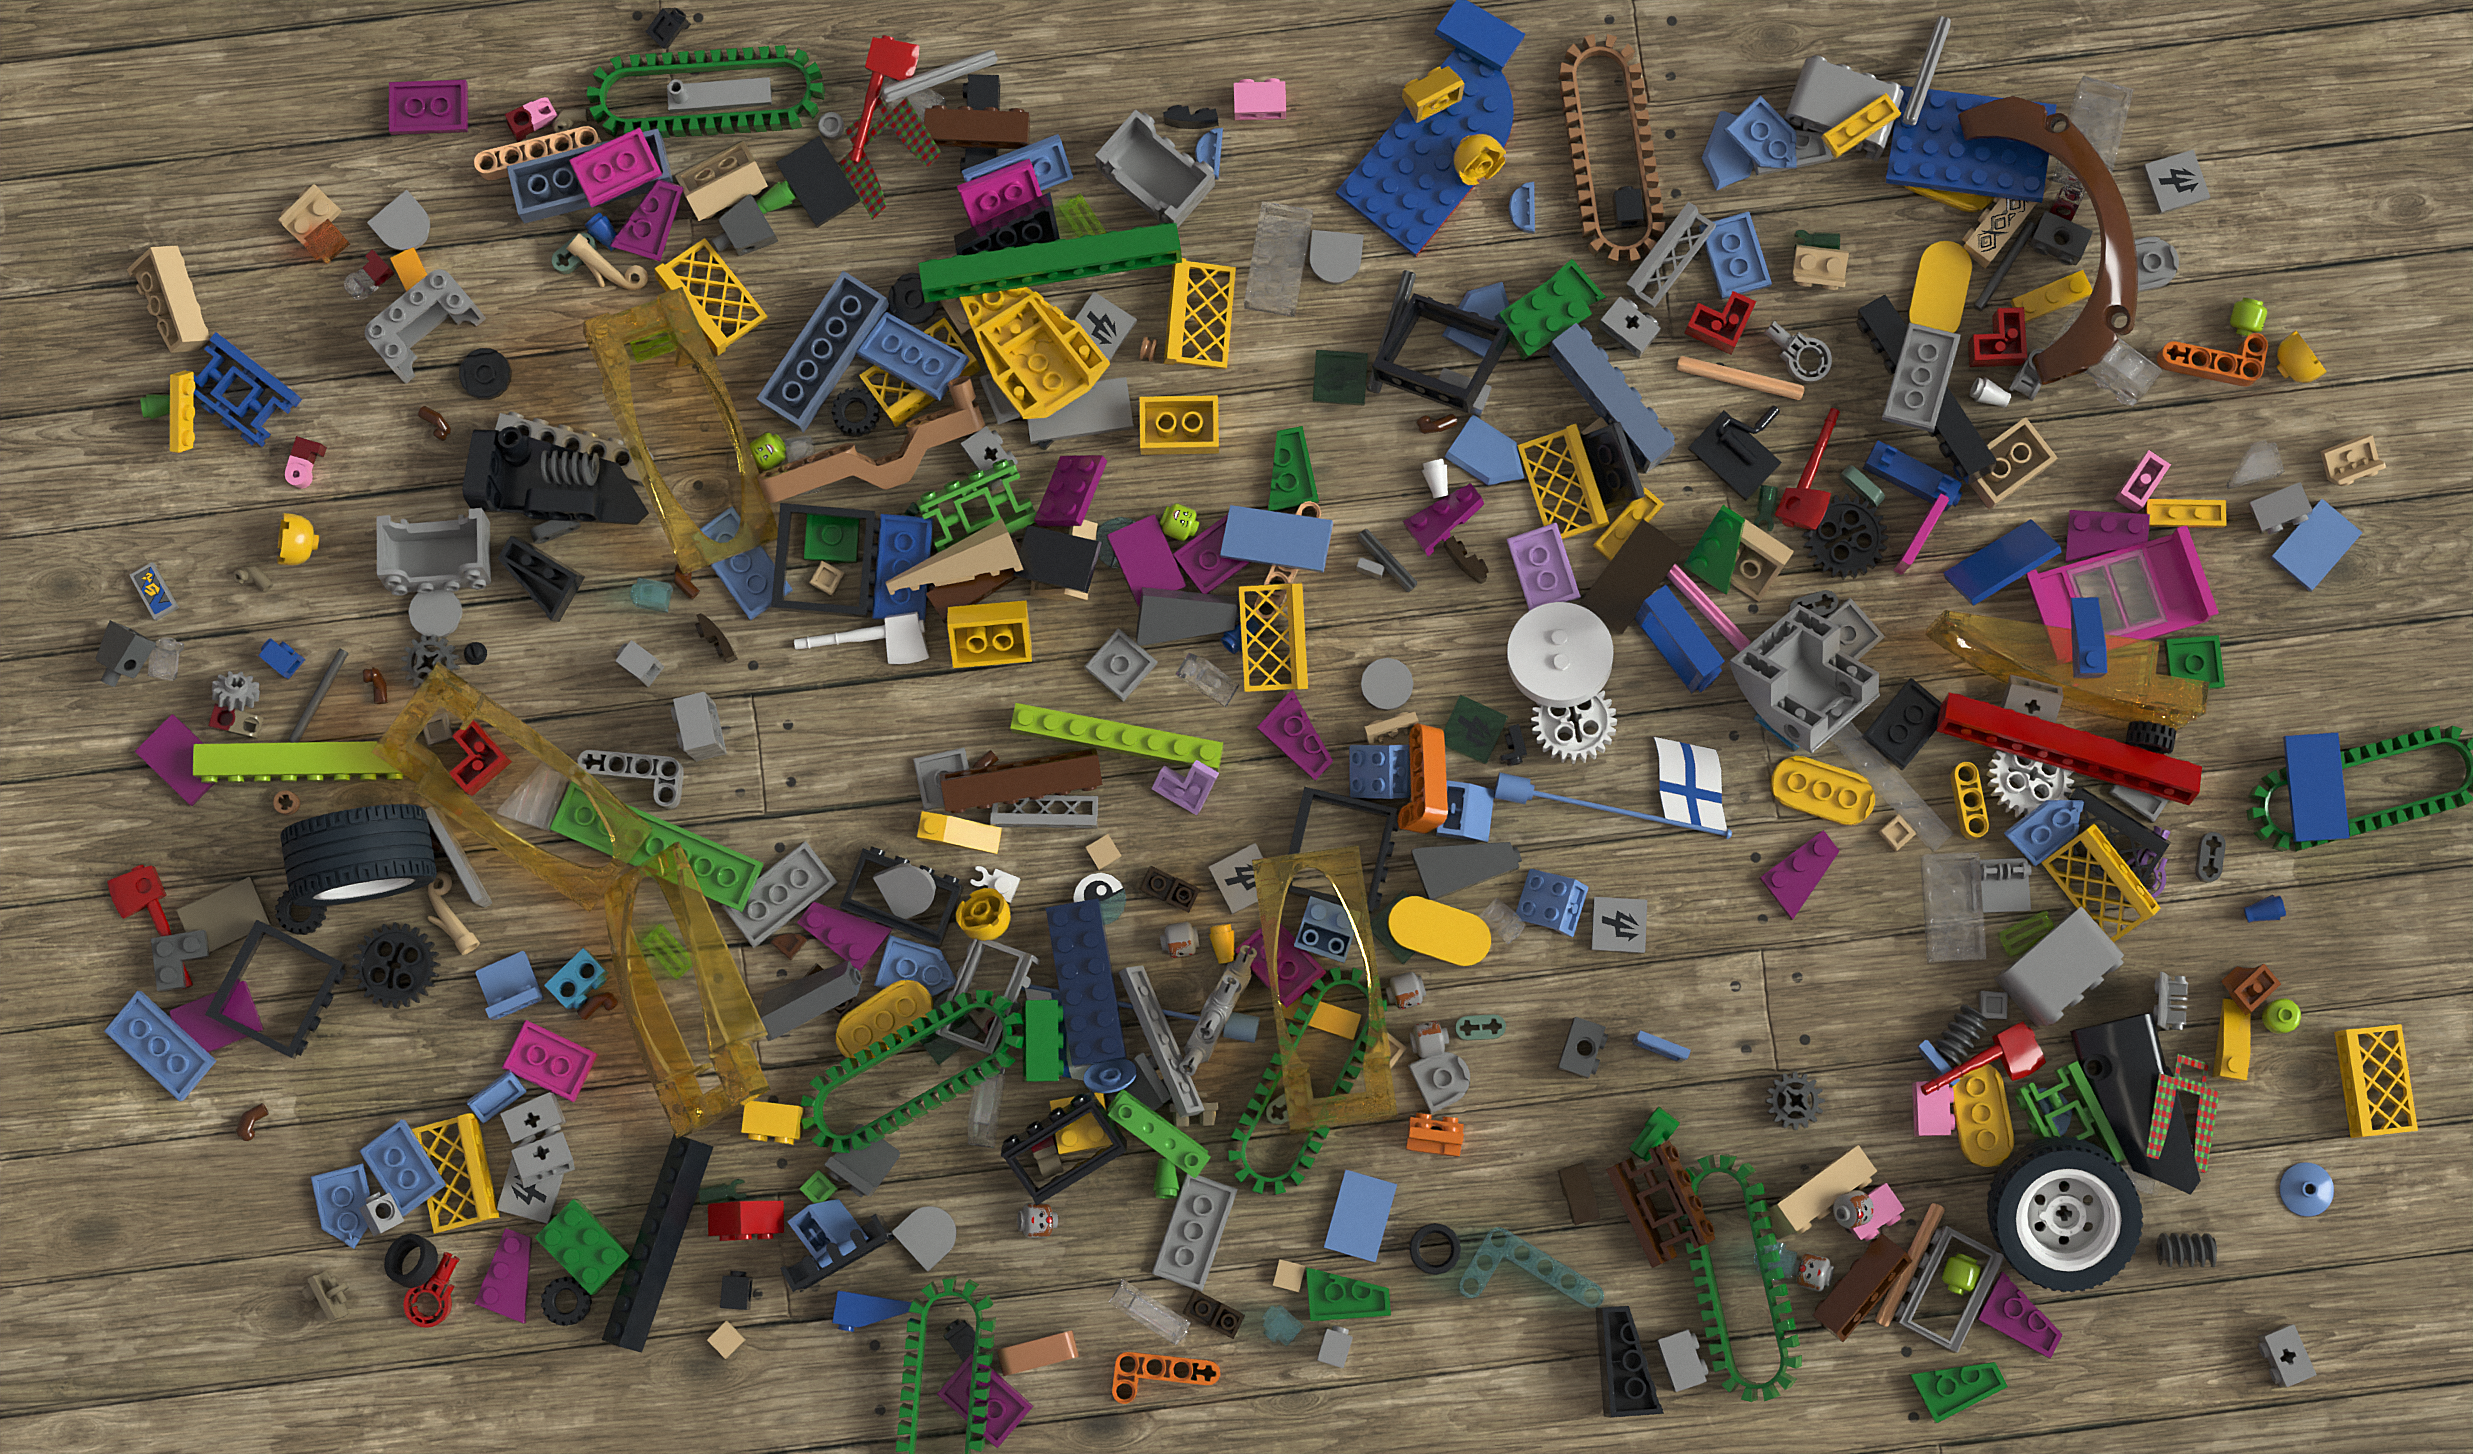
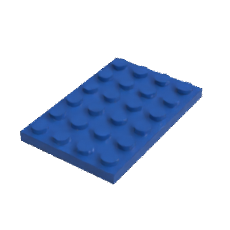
M1900 87L1904 95L1898 109L1901 115L1895 119L1886 183L2042 203L2049 161L2048 153L2026 143L2009 139L1980 138L1967 141L1964 139L1958 115L1968 109L2003 98L1928 89L1917 123L1911 126L1903 123V116L1913 87ZM2034 102L2045 106L2047 116L2056 112V104Z

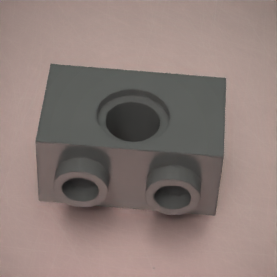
M2044 211L2028 245L2034 247L2033 250L2039 254H2050L2057 257V260L2062 264H2073L2076 266L2084 254L2093 231L2048 211ZM2054 236H2061L2065 240V245L2057 244Z
M1574 1017L1557 1069L1588 1079L1590 1074L1595 1075L1600 1062L1599 1059H1596L1598 1049H1604L1608 1034L1604 1033L1606 1027ZM1584 1041L1590 1045L1591 1052L1588 1056H1582L1577 1052V1044Z

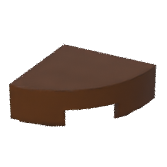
M788 933L777 936L770 943L792 960L808 939L799 934Z

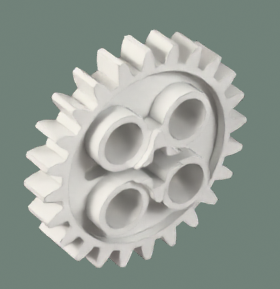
M1605 691L1596 694L1585 702L1590 705L1588 710H1580L1577 706H1572L1574 719L1578 722L1577 730L1582 740L1581 743L1577 742L1574 724L1570 721L1571 713L1569 707L1559 708L1565 714L1557 717L1551 713L1555 707L1536 703L1539 707H1533L1532 713L1536 717L1531 718V724L1537 726L1532 728V734H1540L1536 738L1537 744L1545 742L1543 752L1551 749V758L1553 759L1558 754L1562 755V763L1565 762L1567 757H1571L1572 764H1575L1577 757H1580L1583 763H1586L1588 754L1593 759H1596V750L1604 753V744L1611 745L1612 739L1609 736H1614L1616 733V729L1611 726L1617 725V719L1612 718L1616 714V709L1609 708L1612 700H1603ZM1591 726L1594 727L1597 730V732L1593 735L1586 734L1583 729L1585 727ZM1566 732L1572 738L1568 741H1562L1558 738V735Z
M2001 750L1993 754L1994 759L1988 764L1992 769L1986 773V776L1993 779L1987 785L1995 787L1991 796L1999 795L2001 799L1997 804L2006 803L2005 812L2014 809L2016 818L2021 813H2024L2026 816L2046 800H2068L2066 797L2072 793V790L2068 787L2074 783V780L2067 777L2073 771ZM2017 758L2023 759L2026 766L2019 764ZM2042 767L2048 769L2051 775H2046L2042 771ZM2009 781H2014L2019 789L2013 788ZM2034 790L2041 792L2043 799L2037 797Z

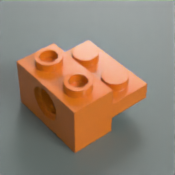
M1416 1113V1117L1409 1118L1406 1150L1454 1157L1460 1156L1461 1145H1463L1464 1124L1458 1123V1118L1443 1116L1442 1121L1431 1120L1432 1115ZM1432 1127H1437V1128H1439L1440 1130H1433V1129H1431V1128H1432Z

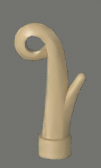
M580 233L566 248L587 265L600 287L605 286L602 275L616 285L628 290L641 289L648 281L646 270L637 265L629 267L625 276L621 274ZM637 273L640 280L632 281L631 275Z
M438 871L436 872L435 880L428 885V895L439 918L428 916V921L443 929L455 941V946L460 953L466 955L476 949L480 942L473 933L467 930L441 895L446 894L451 889L452 879L448 873ZM442 879L444 885L438 889V882Z

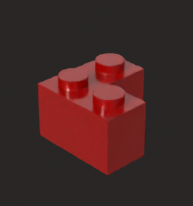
M1732 291L1723 313L1698 303L1684 334L1732 355L1757 301Z
M2024 307L1998 308L1992 315L1993 334H1973L1968 341L1969 367L2021 366L2027 359Z
M474 719L468 721L452 735L469 756L451 770L449 774L471 796H474L512 763L510 758Z
M737 1201L708 1204V1236H719V1241L752 1240L753 1234H757V1240L774 1239L773 1234L784 1233V1201Z

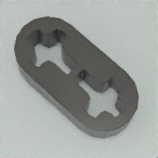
M551 520L535 526L530 530L534 544H541L579 529L581 525L580 522Z
M1822 590L1793 600L1789 605L1788 613L1797 604H1800L1803 607L1810 606V611L1823 617L1831 614L1837 608L1838 598L1832 591ZM1822 596H1825L1826 600L1831 599L1832 601L1829 609H1826L1825 606L1816 607L1815 604L1821 602Z
M2217 832L2203 835L2198 845L2195 873L2197 878L2205 883L2217 880L2222 874L2226 843L2224 837ZM2214 838V843L2218 844V847L2214 848L2212 855H2210V846L2206 845V842ZM2209 860H2211L2210 867L2215 870V873L2207 877V872L2203 871L2202 868L2208 866Z

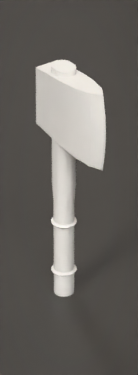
M918 612L886 616L885 625L794 639L795 649L797 650L886 638L888 664H909L929 658L924 637L925 624L924 620L919 619Z

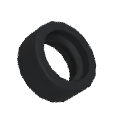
M1433 1223L1425 1225L1416 1231L1411 1239L1409 1251L1411 1260L1418 1269L1428 1274L1438 1275L1448 1272L1456 1265L1460 1258L1461 1246L1459 1238L1452 1229L1446 1225ZM1428 1234H1442L1450 1242L1451 1253L1444 1263L1431 1265L1420 1256V1242Z
M412 1233L402 1235L392 1243L386 1253L384 1268L387 1276L404 1287L415 1288L423 1285L434 1274L438 1264L436 1247L420 1235ZM419 1247L420 1258L417 1265L412 1271L403 1275L402 1264L405 1257L414 1248Z

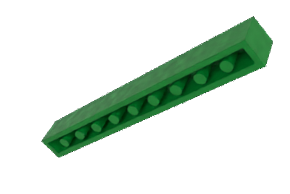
M1160 223L1157 226L1134 227L1131 230L1109 231L1105 234L1093 236L1083 235L1080 238L1068 240L1057 239L1054 242L1032 243L1028 246L1017 248L1006 247L997 251H980L977 254L955 255L951 258L940 260L929 259L918 263L924 301L928 303L1182 263V254L1177 224Z

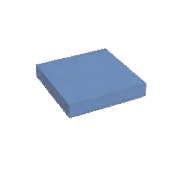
M1641 1030L1635 1034L1632 1041L1636 1046L1680 1063L1688 1059L1691 1051Z

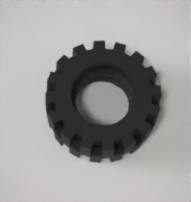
M848 388L845 389L844 393L840 392L837 395L838 398L834 399L831 412L838 429L851 437H854V435L862 437V434L871 433L870 430L872 428L875 429L877 421L879 422L880 418L878 404L871 393L864 389L853 388V390H849ZM854 402L863 404L866 407L865 418L859 422L848 421L845 417V410L848 405Z
M2133 721L2129 722L2125 744L2138 746L2155 753L2170 754L2174 749L2177 731L2160 723Z
M285 890L283 896L277 899L279 903L275 905V910H277V914H275L276 919L279 920V924L285 930L291 933L301 935L313 933L317 927L320 928L323 925L321 922L326 919L325 912L327 907L315 906L311 907V914L306 920L295 921L291 916V908L294 903L290 899L289 890Z
M562 1277L551 1281L544 1288L545 1291L541 1295L542 1303L540 1304L544 1311L543 1314L548 1317L549 1321L561 1326L574 1325L582 1321L586 1314L589 1313L590 1304H592L590 1294L572 1277ZM563 1290H570L577 1297V1305L569 1313L559 1311L555 1304L557 1295Z

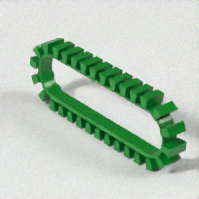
M780 45L775 46L777 58L771 59L772 52L769 46L758 47L761 59L755 60L756 53L753 47L742 48L745 60L739 61L740 55L737 48L726 49L729 61L723 62L724 56L721 49L710 50L713 62L707 63L708 57L705 50L694 51L696 63L691 64L692 58L688 51L678 52L680 64L676 65V59L672 52L661 53L664 65L660 66V60L656 53L645 54L648 66L644 67L640 54L629 55L632 67L624 68V62L620 56L610 59L615 68L614 72L607 75L599 66L593 73L595 80L602 84L600 89L588 86L587 98L590 103L601 102L600 105L590 107L589 109L597 124L608 116L609 119L602 126L605 132L613 137H616L620 126L624 127V134L635 130V127H641L642 132L652 130L651 126H657L663 138H670L667 125H673L672 131L675 137H686L683 124H689L688 130L691 136H703L700 123H705V130L708 135H719L716 122H722L721 129L724 134H735L732 121H738L737 127L740 133H751L748 120H754L753 126L756 132H767L764 119H770L772 131H783L780 118H789L790 126L794 130L802 127L797 115L803 110L812 119L818 114L817 104L810 100L811 97L824 100L825 88L823 82L811 84V81L823 77L816 62L806 69L804 68L809 61L806 52L797 48L793 60L788 59L786 46ZM790 67L799 71L805 77L807 83L806 92L802 100L797 105L788 109L623 119L613 115L608 110L606 104L607 93L610 87L617 80L629 76Z
M2440 725L2393 739L2390 738L2378 743L2368 744L2361 748L2357 747L2340 752L2342 770L2432 745L2443 744L2457 750L2463 757L2466 765L2465 779L2455 791L2349 819V837L2449 811L2456 808L2451 798L2452 796L2458 808L2473 801V796L2466 790L2467 788L2473 790V755L2470 752L2473 750V737L2467 739L2462 744L2457 740L2463 729L2452 725L2445 729V737L2441 738ZM2286 767L2279 770L2284 781L2280 780L2277 770L2261 778L2269 789L2265 790L2260 785L2253 787L2248 798L2261 801L2260 808L2252 807L2246 810L2248 821L2261 817L2265 827L2254 832L2258 839L2263 841L2271 833L2277 836V839L2272 849L2281 852L2289 849L2290 839H2293V833L2279 829L2272 822L2268 811V803L2272 793L2277 788L2288 785ZM2338 840L2311 841V843L2310 841L2294 842L2295 852Z
M1340 967L1329 969V974L1333 980L1332 983L1325 986L1319 978L1312 984L1311 987L1320 992L1317 999L1315 1000L1308 993H1305L1300 1003L1312 1007L1309 1015L1298 1007L1293 1016V1019L1304 1022L1301 1030L1290 1022L1285 1034L1297 1037L1294 1044L1292 1045L1282 1038L1277 1049L1289 1052L1286 1059L1284 1060L1277 1053H1274L1269 1062L1281 1067L1278 1075L1267 1067L1262 1076L1263 1079L1273 1082L1270 1090L1259 1082L1254 1091L1255 1094L1266 1097L1263 1104L1261 1105L1251 1097L1246 1107L1258 1112L1255 1119L1253 1120L1245 1113L1241 1116L1238 1123L1250 1126L1247 1135L1235 1128L1231 1138L1243 1143L1241 1151L1228 1150L1229 1162L1242 1159L1245 1168L1234 1174L1240 1183L1248 1174L1258 1179L1251 1191L1263 1194L1264 1182H1274L1275 1195L1286 1192L1281 1181L1286 1177L1290 1176L1297 1186L1304 1180L1305 1177L1295 1171L1298 1163L1301 1162L1310 1169L1315 1159L1304 1156L1303 1153L1308 1147L1318 1154L1323 1145L1311 1140L1314 1132L1326 1139L1330 1128L1318 1125L1320 1120L1324 1117L1333 1124L1338 1113L1326 1110L1329 1103L1331 1102L1341 1109L1346 1098L1334 1095L1337 1087L1349 1094L1354 1083L1342 1080L1345 1072L1356 1079L1362 1069L1349 1065L1352 1058L1354 1057L1364 1064L1369 1053L1357 1050L1360 1043L1362 1042L1369 1049H1372L1377 1038L1367 1036L1365 1033L1369 1027L1378 1035L1380 1034L1385 1023L1372 1019L1374 1011H1387L1386 1000L1373 1003L1370 994L1381 988L1375 979L1367 988L1357 983L1364 971L1353 967L1351 979L1341 980ZM1350 985L1359 989L1369 1004L1368 1020L1292 1167L1284 1175L1275 1178H1266L1258 1175L1247 1163L1245 1155L1246 1144L1323 995L1334 986Z
M976 990L977 1003H973L970 993H961L954 997L957 1002H945L940 1005L942 1010L933 1009L925 1015L928 1018L919 1017L911 1022L913 1026L905 1025L896 1030L899 1034L891 1033L882 1038L884 1042L877 1041L868 1046L870 1050L863 1049L854 1054L855 1058L848 1057L841 1061V1066H833L825 1070L832 1080L831 1083L828 1082L825 1076H816L809 1084L820 1091L817 1097L803 1095L800 1106L813 1107L814 1117L801 1119L804 1130H813L817 1127L821 1130L812 1139L819 1147H828L833 1138L834 1143L831 1152L850 1153L849 1140L852 1141L854 1150H864L871 1146L870 1142H878L885 1138L884 1134H892L899 1130L898 1126H906L914 1121L912 1118H921L928 1114L927 1110H935L942 1106L941 1102H949L957 1097L956 1094H963L972 1089L969 1085L977 1086L986 1081L984 1077L992 1078L1001 1073L993 1061L997 1060L1001 1067L1009 1068L1016 1061V1059L1006 1053L1009 1045L1023 1048L1025 1037L1012 1036V1026L1024 1024L1021 1013L1014 1012L1009 1016L1004 1013L1013 1004L1006 996L998 995L994 1005H991L993 991ZM988 1008L1001 1020L1003 1026L1002 1042L998 1049L990 1056L849 1135L842 1136L836 1134L827 1126L823 1117V1106L826 1097L833 1089L975 1009Z
M1729 1154L1720 1155V1167H1716L1714 1155H1709L1697 1159L1703 1169L1702 1173H1699L1694 1167H1687L1685 1171H1687L1691 1182H1693L1691 1187L1697 1196L1701 1182L1705 1177L1714 1172H1723L1731 1175L1742 1188L1779 1348L1780 1367L1776 1375L1766 1383L1749 1381L1739 1373L1733 1357L1708 1244L1694 1249L1692 1242L1685 1243L1688 1254L1701 1250L1702 1258L1689 1260L1691 1270L1694 1271L1704 1267L1706 1275L1693 1277L1695 1288L1708 1284L1710 1292L1697 1293L1699 1305L1711 1300L1713 1303V1308L1701 1310L1703 1322L1715 1317L1717 1325L1705 1327L1706 1336L1710 1338L1720 1334L1721 1342L1708 1344L1711 1355L1721 1351L1724 1352L1725 1359H1717L1712 1361L1714 1372L1728 1368L1732 1377L1721 1385L1729 1393L1735 1391L1738 1385L1741 1384L1745 1386L1741 1400L1753 1402L1758 1400V1389L1762 1388L1765 1402L1781 1396L1774 1383L1778 1382L1784 1390H1787L1797 1380V1378L1785 1372L1787 1366L1795 1369L1802 1366V1355L1789 1356L1787 1348L1800 1346L1798 1334L1785 1339L1783 1330L1796 1329L1794 1317L1781 1322L1779 1313L1792 1312L1790 1300L1778 1305L1775 1296L1788 1295L1786 1283L1773 1288L1772 1280L1784 1278L1782 1267L1770 1271L1768 1263L1781 1261L1779 1251L1775 1250L1765 1254L1764 1246L1777 1244L1774 1233L1762 1237L1760 1229L1773 1227L1771 1217L1768 1216L1758 1220L1756 1212L1769 1210L1767 1199L1754 1203L1752 1195L1765 1194L1763 1182L1749 1186L1745 1178L1756 1170L1749 1163L1742 1164L1738 1171L1732 1169L1737 1156ZM1687 1214L1680 1216V1221L1689 1219ZM1692 1225L1682 1226L1683 1233L1693 1229Z
M945 1276L942 1279L944 1291L938 1292L934 1281L921 1290L930 1299L927 1304L917 1298L912 1301L908 1312L921 1314V1320L910 1318L907 1321L906 1332L920 1331L919 1337L909 1335L906 1338L905 1350L918 1348V1354L907 1352L904 1355L903 1367L916 1365L917 1367L916 1371L906 1369L903 1372L902 1384L915 1383V1388L904 1386L901 1389L900 1401L913 1400V1405L903 1403L899 1408V1418L912 1417V1422L901 1420L898 1423L897 1435L910 1434V1439L900 1437L896 1442V1452L909 1451V1454H915L927 1316L933 1302L944 1296L961 1297L972 1306L976 1315L965 1454H971V1449L982 1452L985 1447V1437H972V1434L975 1432L983 1435L986 1431L987 1419L974 1420V1415L985 1417L988 1413V1402L975 1404L976 1398L987 1400L989 1397L990 1385L977 1386V1381L988 1383L991 1380L992 1368L978 1370L979 1364L990 1366L992 1363L993 1351L980 1352V1346L991 1349L994 1346L995 1334L982 1336L981 1334L982 1329L990 1332L995 1329L996 1317L983 1318L981 1310L991 1308L993 1302L989 1294L979 1302L971 1296L973 1291L979 1286V1284L971 1279L966 1282L962 1291L955 1289L957 1276Z

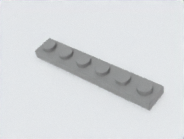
M1143 965L1124 968L1119 972L1123 986L1128 993L1133 1009L1139 1019L1144 1035L1148 1040L1154 1059L1159 1066L1180 1118L1198 1115L1205 1109L1191 1077L1186 1075L1188 1070L1186 1069L1182 1073L1179 1069L1183 1058Z

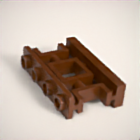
M1670 1141L1649 1149L1654 1162L1638 1170L1632 1157L1606 1169L1652 1268L1677 1257L1678 1255L1672 1244L1689 1237L1694 1249L1715 1240L1714 1227L1706 1219L1702 1210L1701 1199L1695 1195L1691 1187V1178L1687 1171L1683 1170L1679 1161L1678 1150ZM1664 1164L1670 1179L1659 1183L1653 1169ZM1640 1174H1644L1650 1187L1642 1192H1639L1633 1179ZM1666 1187L1677 1212L1660 1219L1649 1194ZM1687 1214L1693 1229L1683 1233L1676 1218ZM1667 1223L1673 1237L1663 1242L1656 1227Z

